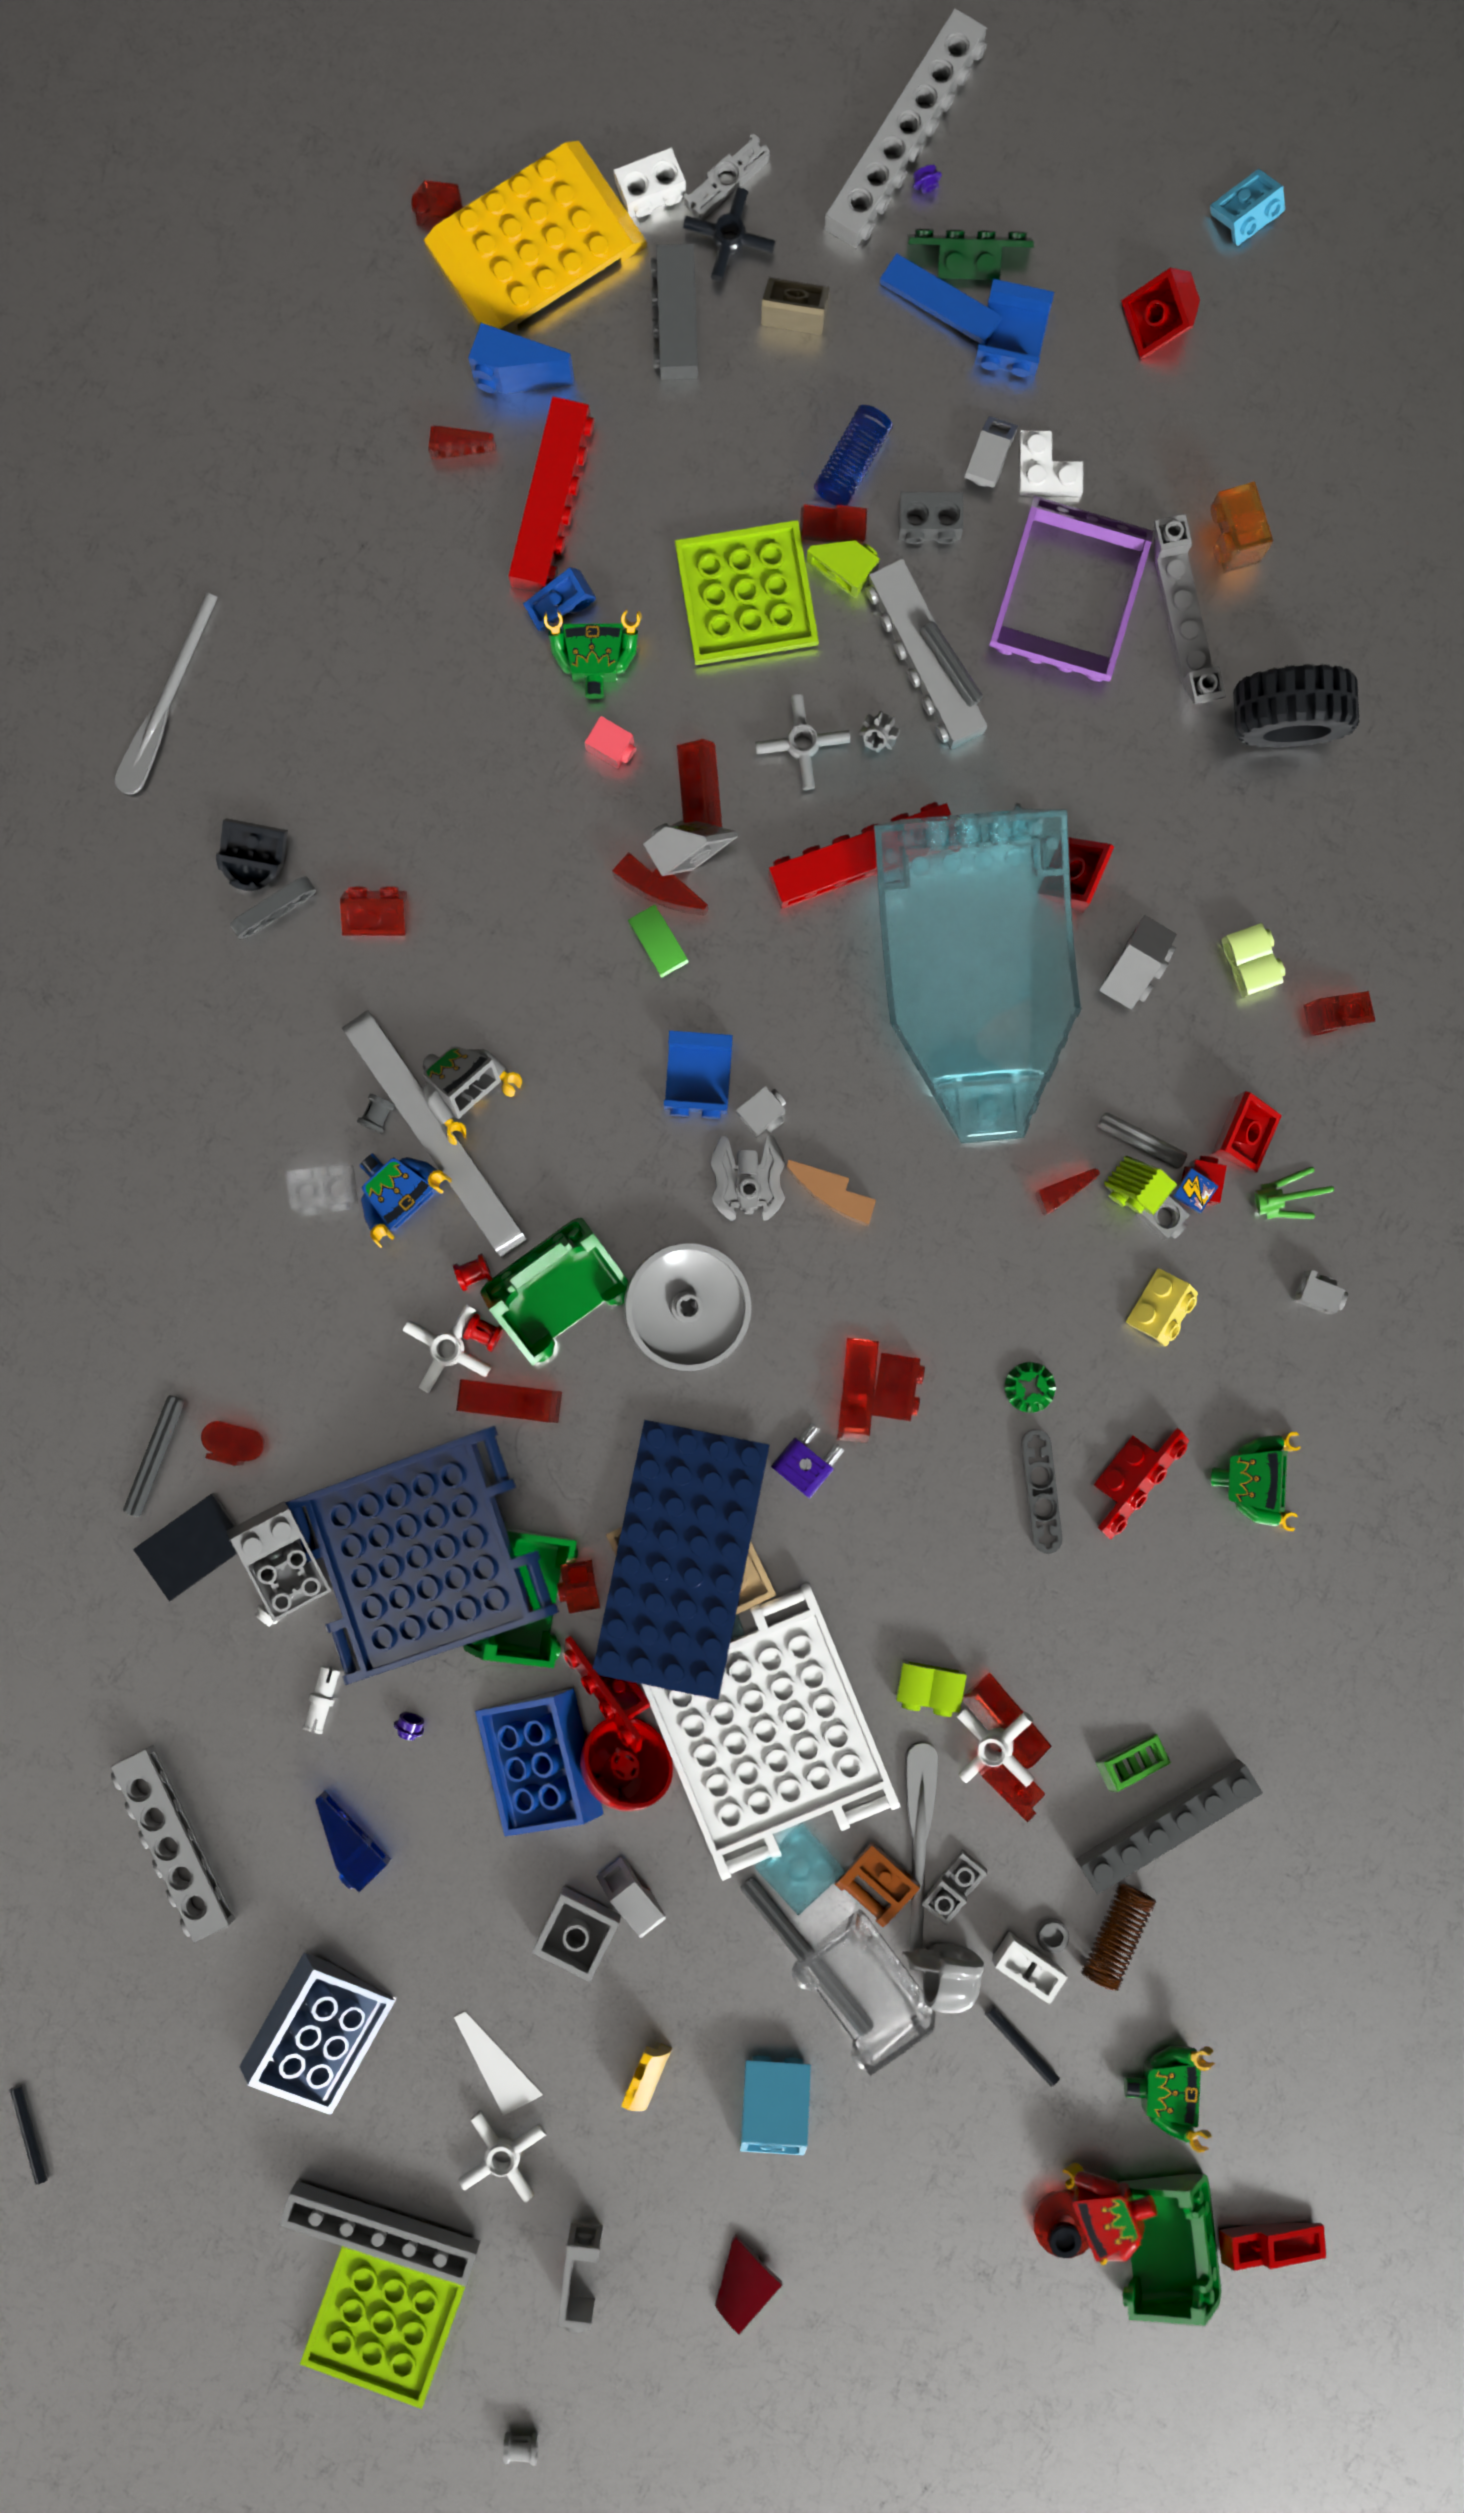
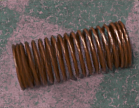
M1122 1883L1118 1884L1119 1887L1115 1890L1117 1894L1113 1895L1117 1900H1111L1114 1905H1109L1111 1910H1108L1107 1914L1110 1916H1104L1107 1921H1102L1104 1926H1101L1100 1929L1103 1932H1097L1100 1937H1095L1097 1942H1094L1093 1945L1096 1948H1090L1093 1953H1088L1090 1958H1087L1086 1961L1089 1964H1083L1084 1967L1081 1971L1082 1975L1090 1981L1112 1991H1118L1119 1987H1121L1120 1985L1124 1981L1122 1977L1126 1975L1124 1971L1128 1970L1127 1966L1130 1965L1129 1961L1132 1960L1131 1955L1135 1954L1136 1944H1139L1138 1939L1142 1938L1141 1934L1144 1933L1142 1928L1146 1927L1145 1923L1149 1922L1147 1918L1151 1917L1149 1912L1153 1911L1157 1903L1151 1896ZM1132 1907H1134V1908H1136V1909H1139V1910H1142V1911L1145 1912L1146 1914L1140 1913L1139 1911L1133 1909ZM1131 1913L1142 1917L1144 1920L1137 1918L1136 1916L1132 1915ZM1130 1919L1135 1920V1921H1138V1922H1139L1140 1924H1142V1925L1136 1924L1135 1922L1131 1921ZM1129 1925L1134 1926V1927L1138 1928L1139 1930H1135V1929H1133L1132 1927H1130ZM1126 1930L1131 1931V1932H1134L1137 1936L1132 1935L1131 1933L1127 1932ZM1125 1936L1131 1937V1938L1134 1939L1135 1941L1129 1940V1939L1126 1938ZM1121 1947L1127 1948L1131 1952L1125 1951ZM1117 1958L1123 1959L1126 1963L1121 1962Z

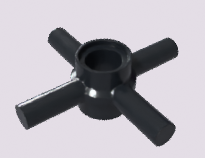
M739 187L736 189L730 212L719 217L716 224L686 216L683 229L713 237L718 249L711 273V278L715 281L723 280L730 255L738 253L743 245L769 253L774 252L776 240L746 232L741 220L748 191L744 188ZM731 231L737 235L728 238L723 236L722 234Z

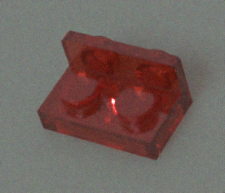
M363 886L348 888V891H344L340 898L342 936H405L407 933L405 909L407 891H399V888L394 886L381 887L380 891H367V887Z
M881 1353L871 1415L911 1422L912 1416L918 1415L920 1397H915L916 1385H922L925 1373V1366L920 1365L921 1358Z
M1004 1764L997 1767L986 1765L979 1771L980 1775L1027 1823L1037 1814L1033 1807L1045 1796V1793L1034 1781L1025 1787Z

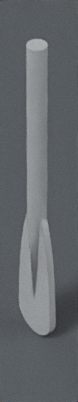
M206 592L157 704L143 721L116 772L115 785L125 794H135L140 791L150 772L162 739L169 706L218 599L211 593Z
M927 1743L913 1745L906 1755L907 1809L913 1838L912 1877L921 1884L919 1891L911 1898L910 1951H914L916 1948L923 1949L924 1906H922V1901L924 1900L926 1840L931 1827L937 1787L938 1754L935 1748ZM909 1966L910 1970L919 1971L918 1969H914Z

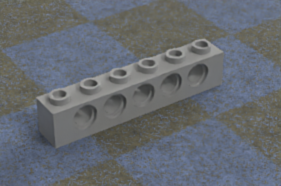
M154 1745L111 1766L113 1771L111 1773L112 1782L117 1790H122L126 1798L125 1809L132 1820H136L141 1830L138 1834L142 1845L151 1851L154 1858L152 1861L154 1871L159 1878L163 1877L167 1885V1898L173 1907H177L182 1917L180 1925L184 1934L187 1937L191 1936L193 1943L228 1927L235 1920L234 1914ZM138 1779H144L148 1782V1794H143L137 1789L136 1783ZM151 1808H157L162 1812V1823L152 1820L150 1816ZM165 1837H170L176 1841V1852L168 1851L165 1848ZM178 1867H186L190 1871V1881H184L178 1876ZM192 1896H199L203 1899L205 1903L204 1910H197L193 1907L191 1903Z

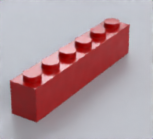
M552 396L509 571V580L512 587L539 592L558 576V567L555 566L557 555L562 556L566 537L562 536L564 525H570L573 507L569 506L571 496H577L580 477H577L578 467L585 464L587 447H584L586 436L591 437L594 428L595 418L590 415L589 404Z
M933 802L921 807L920 813L911 816L908 813H903L893 817L890 820L891 823L880 827L878 823L863 828L861 830L862 834L850 838L849 834L842 835L831 841L832 845L820 848V845H815L803 850L802 856L793 859L790 856H785L775 860L773 866L769 867V877L781 909L956 846L960 836L948 804L938 805L937 802Z

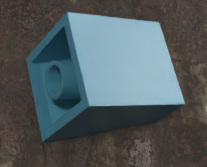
M753 2056L752 2061L746 2060L740 2151L805 2155L808 2147L811 2064H804V2059L785 2058L784 2063L771 2062L772 2058L768 2056Z

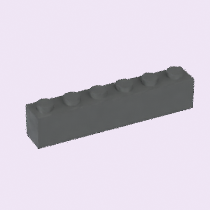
M1236 1760L1075 1860L1098 1895L1263 1794L1248 1767L1240 1760Z

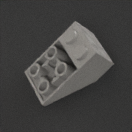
M284 1501L226 1531L273 1622L331 1592ZM300 1539L312 1560L311 1562L306 1563V1555L303 1551Z

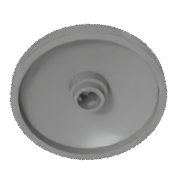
M674 1244L654 1252L635 1270L625 1292L624 1317L627 1329L634 1343L648 1358L674 1370L697 1371L712 1367L725 1360L742 1342L751 1318V1295L746 1279L740 1269L725 1254L701 1244Z

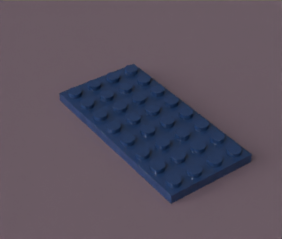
M644 1420L593 1669L598 1675L719 1700L770 1448L769 1444Z

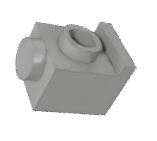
M1304 1271L1293 1301L1327 1314H1336L1338 1309L1342 1310L1348 1299V1292H1345L1346 1289L1337 1286V1280L1320 1275L1319 1279H1317V1271Z

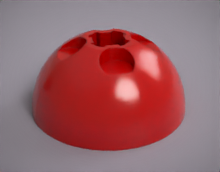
M636 1718L630 1720L643 1737L641 1750L637 1753L633 1751L630 1745L625 1746L621 1742L616 1731L618 1728L612 1719L602 1721L591 1731L581 1753V1772L588 1790L599 1802L619 1811H637L655 1804L666 1794L673 1777V1761L664 1739L654 1728Z

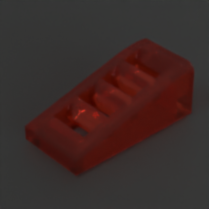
M433 425L430 431L428 451L432 460L496 452V442L492 433Z
M1093 1168L1036 1191L1035 1196L1043 1215L1052 1213L1093 1182L1100 1175L1099 1170Z

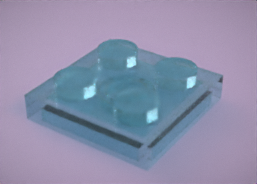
M802 1822L778 1843L781 1857L773 1860L771 1856L755 1865V1869L798 1916L845 1873L843 1866Z

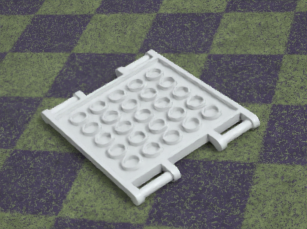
M809 1582L801 1584L800 1589L750 1608L758 1630L731 1640L719 1700L642 1684L722 1881L732 1877V1873L770 1857L773 1860L781 1857L782 1853L774 1834L833 1810L841 1831L850 1828V1824L890 1807L891 1810L901 1807ZM806 1600L809 1609L767 1625L765 1616ZM881 1789L884 1790L885 1796L844 1813L842 1805ZM764 1838L767 1845L726 1862L724 1854Z

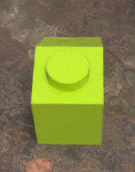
M856 540L812 545L807 550L806 561L856 598L867 585L869 574L878 571L880 558H878L877 552L868 544L861 545Z

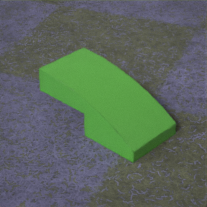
M655 904L628 919L631 928L661 978L689 962Z

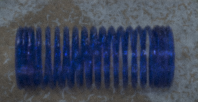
M863 404L858 406L854 417L851 418L846 431L843 432L838 445L835 446V450L832 451L827 464L824 465V469L814 483V489L820 497L838 507L848 506L852 500V495H855L857 486L860 485V481H863V476L866 475L868 467L871 466V462H874L876 453L879 452V448L882 447V443L885 442V438H887V435L893 428V424L886 414L870 405ZM865 415H869V416H871V417L877 419V420L880 421L885 427H882L880 424H878V423L875 422L874 420L865 417ZM860 430H862V431L868 433L869 435H871L872 437H874L876 440H874V439L868 437L867 435H865V434H864L863 432H861ZM858 435L864 437L865 439H867L868 441H870L872 444H870V443L864 441V440L861 439ZM857 441L863 443L864 445H866V446L869 447L870 449L865 448L864 446H862L861 444H859ZM853 445H855V446L861 448V449H862L863 451H865L866 453H863L862 451L858 450V449L855 448ZM851 450L857 452L864 458H861L858 455L854 454ZM848 455H850V456L856 458V459L859 460L861 463L855 461L854 459H852V458L849 457ZM846 460L852 462V463L855 464L857 467L851 465V464L848 463ZM842 464L848 466L849 468H851V469L854 470L855 472L849 470L848 468H846V467L843 466ZM835 479L839 480L840 482H842V483L845 484L846 486L842 485L841 483H839V482L836 481Z

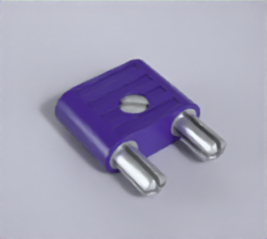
M810 1424L799 1439L794 1437L771 1465L776 1472L809 1499L834 1469L831 1466L844 1452L843 1447H841L827 1464L826 1462L839 1448V1444H835L823 1460L806 1447L820 1431L816 1427L805 1442L802 1443L815 1427V1424Z

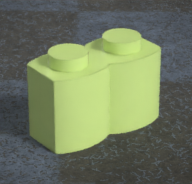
M1262 923L1226 935L1221 939L1225 955L1232 968L1234 979L1242 998L1283 983L1282 977L1285 976L1283 963L1279 958H1275L1272 952V947L1274 946L1273 935L1268 928H1264Z

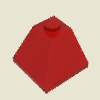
M1170 267L1121 300L1140 358L1144 359L1194 326L1200 298L1190 271Z

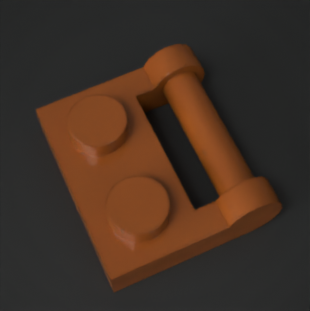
M874 1842L869 1844L858 1858L840 1874L834 1883L841 1891L845 1889L876 1917L875 1921L882 1928L895 1917L921 1887L919 1882ZM857 1875L861 1877L890 1904L884 1908L858 1885L854 1878Z

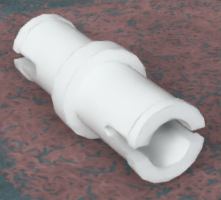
M320 1666V1673L314 1693L309 1695L308 1700L311 1703L302 1727L303 1730L311 1732L314 1720L317 1719L313 1731L317 1734H323V1727L329 1707L334 1705L335 1700L332 1697L341 1671L332 1668L329 1679L326 1681L330 1669L329 1667Z

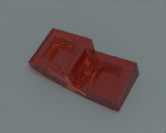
M806 504L802 506L800 513L801 539L826 542L852 540L860 542L866 540L867 508L839 504L835 508Z

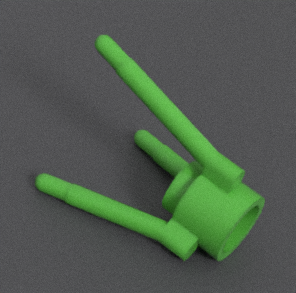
M1309 1167L1272 1183L1261 1184V1189L1255 1190L1257 1211L1259 1215L1266 1214L1267 1219L1276 1217L1314 1219L1315 1214L1311 1212L1279 1209L1285 1208V1201L1330 1193L1334 1191V1187H1319L1283 1194L1282 1189L1276 1190L1278 1187L1315 1171L1314 1167Z

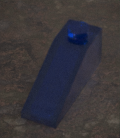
M324 1790L315 1799L336 1870L340 1873L339 1879L350 1890L355 1888L359 1893L388 1865L391 1858Z

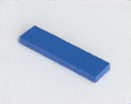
M897 253L880 278V284L982 345H986L1001 322L1002 315Z

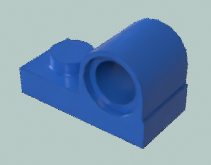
M569 567L524 602L523 605L537 629L545 631L547 629L544 624L545 612L547 613V620L550 623H555L559 620L557 610L562 613V617L567 613H578L594 603L596 596L579 569Z

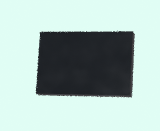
M212 1493L133 1550L170 1602L237 1555L226 1532L235 1527L236 1524L215 1494Z

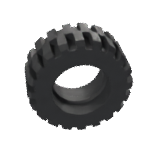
M1304 664L1303 666L1292 665L1278 669H1267V671L1256 672L1252 676L1242 678L1234 688L1235 734L1246 745H1256L1263 748L1311 746L1317 743H1327L1334 739L1344 738L1345 735L1352 734L1359 724L1358 680L1351 670L1343 669L1341 666Z

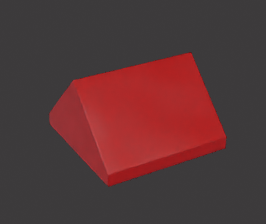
M1063 836L1039 894L1084 913L1090 905L1114 846L1108 843Z
M1244 1091L1235 1097L1211 1154L1257 1173L1282 1115L1251 1092Z

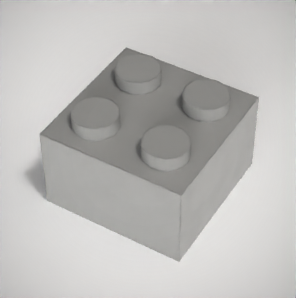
M564 1886L532 1953L591 1982L620 1923L621 1915Z

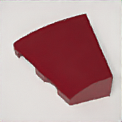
M736 2234L731 2241V2249L724 2267L715 2307L730 2327L740 2335L782 2287V2280L758 2259V2254Z

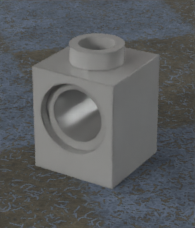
M1168 1196L1154 1215L1145 1211L1141 1214H1135L1162 1240L1168 1239L1170 1236L1176 1239L1188 1226L1184 1221L1190 1216L1170 1196ZM1162 1208L1167 1209L1172 1215V1221L1168 1226L1162 1225L1158 1220L1157 1215Z

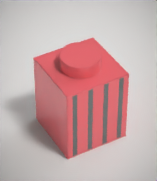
M600 716L585 741L586 751L618 770L623 762L627 764L631 760L636 750V747L633 746V734Z

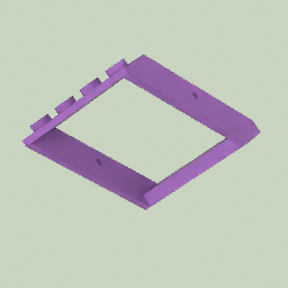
M1034 496L989 646L994 647L1002 654L1011 655L1014 653L1024 656L1032 663L1040 664L1044 662L1054 665L1063 672L1070 673L1075 671L1085 674L1088 679L1093 681L1105 680L1110 682L1151 547L1153 531ZM1034 520L1140 551L1109 657L1002 626Z

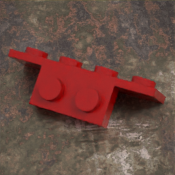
M1176 1428L1158 1452L1133 1435L1094 1483L1098 1490L1117 1503L1098 1527L1110 1540L1125 1529L1128 1523L1127 1519L1135 1510L1140 1509L1145 1504L1148 1498L1147 1494L1154 1485H1158L1164 1480L1167 1475V1469L1173 1461L1180 1459L1186 1452L1189 1439L1180 1429Z
M569 1636L565 1639L563 1653L567 1665L572 1670L577 1669L582 1676L581 1683L589 1695L594 1694L600 1702L598 1706L603 1716L608 1721L612 1719L615 1723L621 1742L625 1746L630 1745L633 1751L637 1753L641 1750L643 1737L630 1719L650 1707L649 1700L635 1682L598 1675L573 1638Z

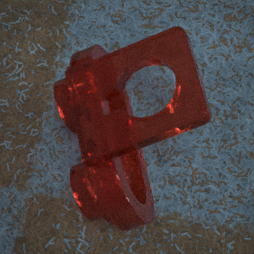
M214 1421L207 1424L201 1433L203 1446L212 1452L206 1453L205 1458L229 1465H244L245 1461L259 1458L265 1449V1440L261 1433L254 1429L223 1421Z

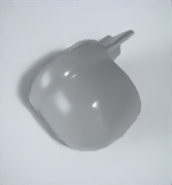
M938 1943L932 1945L929 1950L916 1948L914 1951L902 1952L901 1956H906L910 1967L925 1971L923 1998L927 2007L941 2013L958 2014L970 2009L975 2004L979 1996L984 1962L974 1951L958 1945Z

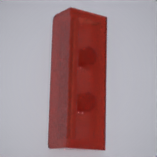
M700 739L677 745L684 823L699 821L722 827L715 743Z
M991 1673L986 1674L963 1694L962 1701L988 1731L993 1728L1006 1729L1023 1713ZM1031 1723L1013 1740L1012 1755L1026 1769H1029L1052 1746L1035 1725Z

